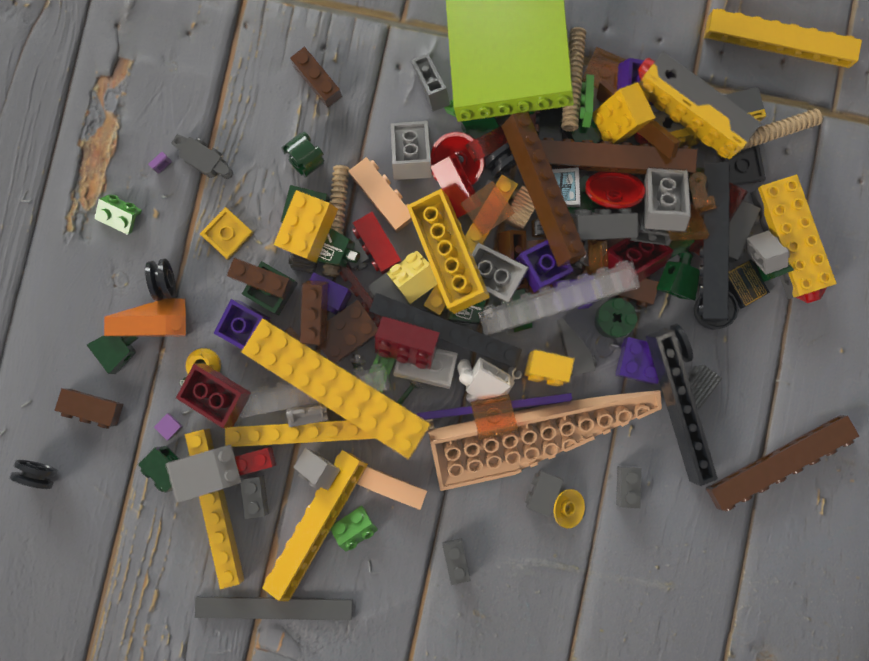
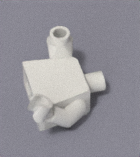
M482 358L478 359L473 369L470 361L467 359L460 360L457 366L460 375L459 380L466 386L468 393L466 399L471 404H475L478 399L485 403H491L493 400L506 397L515 384L514 380L520 379L522 376L519 370L514 375L516 367L511 366L508 369V373Z

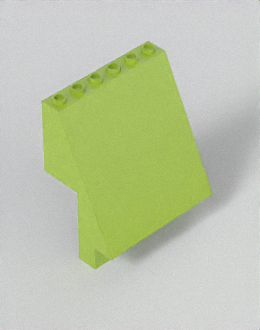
M446 0L453 104L458 122L574 105L565 0Z

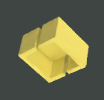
M418 251L409 254L405 260L392 266L390 271L387 272V275L410 304L438 284L430 263Z

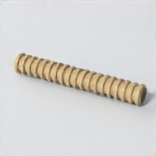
M574 27L569 33L574 105L563 107V118L561 120V128L569 132L577 130L579 126L578 118L586 44V30L581 27Z
M813 109L776 121L775 123L760 126L741 150L820 125L823 119L820 110Z
M344 165L333 166L334 172L332 175L334 177L331 184L333 189L330 191L332 193L330 199L332 200L329 203L337 207L338 212L331 228L343 235L342 230L344 226L342 224L345 222L343 220L345 214L343 213L346 212L344 207L347 200L345 195L348 193L346 191L348 185L346 184L349 183L347 178L349 177L348 172L350 168ZM328 264L323 265L324 271H322V274L324 276H339L337 271L340 270V267Z

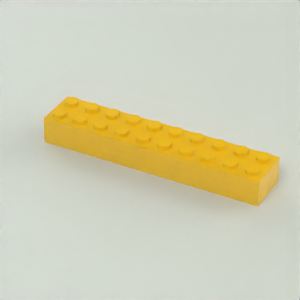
M263 318L241 351L249 358L407 459L412 457L432 425Z

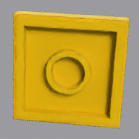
M227 207L200 233L227 260L254 234Z

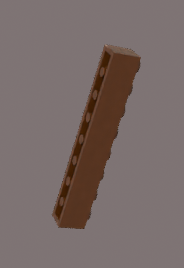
M529 112L512 114L502 125V129L558 267L573 264L587 254Z
M543 138V140H540L552 169L579 168V170L646 174L647 168L687 170L688 177H692L696 173L697 149H692L690 146H681L678 148L676 157L669 159L656 147H652V144L647 143L635 146L629 142H623L621 145L610 141L593 143L591 140H583L582 142H574L572 139L554 141L553 138Z
M839 415L706 487V490L717 509L730 511L736 507L735 504L738 502H746L753 498V494L767 491L771 484L781 483L787 479L786 476L800 473L804 470V466L818 463L824 455L830 456L837 452V448L853 444L854 439L859 437V434L848 415Z

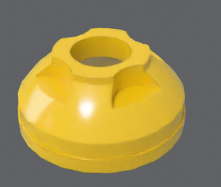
M200 348L193 351L187 357L185 365L187 374H189L193 364H196L199 359H203L206 365L220 373L221 360L213 350Z

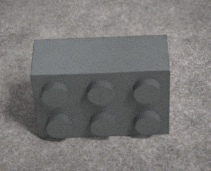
M597 208L595 212L587 209H576L575 213H570L581 240L638 237V213L631 212V209H614L612 212L611 209Z

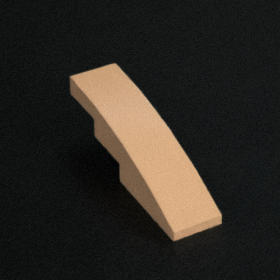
M368 466L357 483L362 487L419 510L427 493L425 489Z

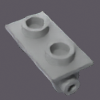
M320 402L286 408L289 427L328 421L326 406Z

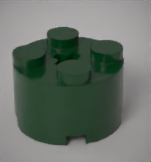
M305 131L299 133L281 147L284 155L289 154L288 161L301 176L304 174V178L324 164L323 152L317 145L315 147L310 142L311 138Z
M622 298L608 300L595 313V327L602 336L612 339L629 334L634 329L638 320L634 307ZM614 316L618 317L616 322L612 320Z

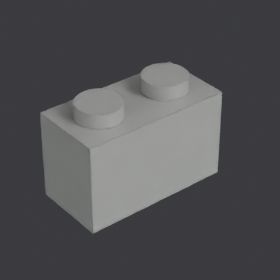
M769 230L747 238V253L765 274L788 267L789 250L787 247H783L776 236L774 237Z
M304 448L293 467L299 472V477L306 481L309 480V485L318 490L320 487L329 490L340 471L338 467L319 453L308 448Z

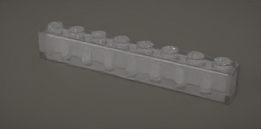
M622 261L617 263L615 268L608 269V267L596 270L597 274L589 276L587 273L578 276L577 280L573 282L569 280L559 282L558 287L555 288L547 286L539 289V293L533 295L531 292L520 295L521 299L515 301L511 299L510 303L502 301V305L497 307L494 305L486 306L482 312H479L484 333L487 336H491L640 288L632 262Z
M382 363L371 365V369L363 370V367L352 369L351 374L378 391L392 390L388 367H382ZM288 382L277 383V387L269 388V385L257 387L258 391L251 392L239 418L286 410V408L289 409L320 402L292 384L288 385Z

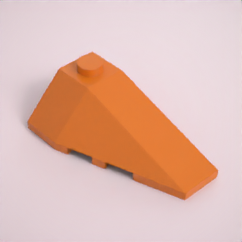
M165 298L104 317V336L185 337L186 335L185 299Z

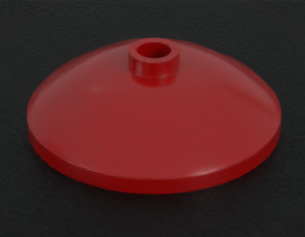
M451 132L441 136L432 147L430 153L431 166L454 154L457 155L458 159L462 156L464 161H460L471 185L475 184L480 179L485 167V156L481 145L475 138L464 132Z
M599 172L587 180L585 187L590 199L598 205L611 209L630 208L640 203L645 195L644 184L638 178L628 173Z

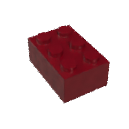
M625 238L607 249L600 265L626 290H629L664 267L674 250L668 245L631 241V238Z
M382 316L375 335V353L383 358L390 357L396 359L400 363L414 364L420 369H431L437 350L439 332Z
M193 364L176 399L221 428L234 427L251 392L206 364Z

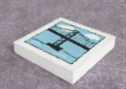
M579 168L552 169L567 207H580Z

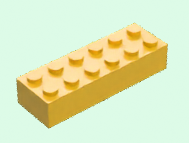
M439 189L407 205L447 308L456 314L490 298L446 193Z

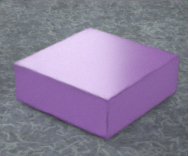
M161 152L148 165L160 174L172 160Z
M167 413L154 426L167 441L183 427L170 413Z

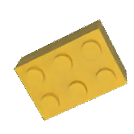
M639 82L619 89L598 107L592 115L603 141H610L613 144L626 141L655 119V115Z
M296 190L273 245L316 263L338 208L326 201Z
M533 350L528 353L524 376H528L529 381L541 382L545 380L547 385L563 386L564 383H569L574 358Z

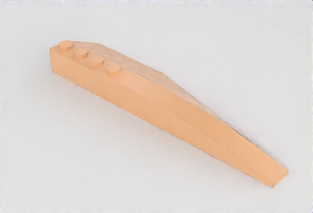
M656 390L579 399L428 430L440 491L521 473L522 469L529 466L532 468L544 459L548 458L550 460L562 451L567 452L595 439V436L602 433L605 435L610 433L611 429L620 425L623 427L635 418L641 419L661 410V392Z

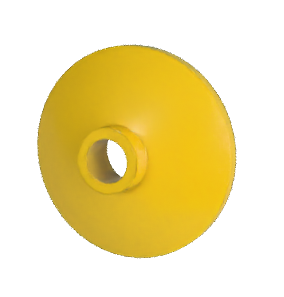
M567 489L561 492L554 504L556 522L561 527L570 529L578 525L582 520L585 511L582 495L574 489Z

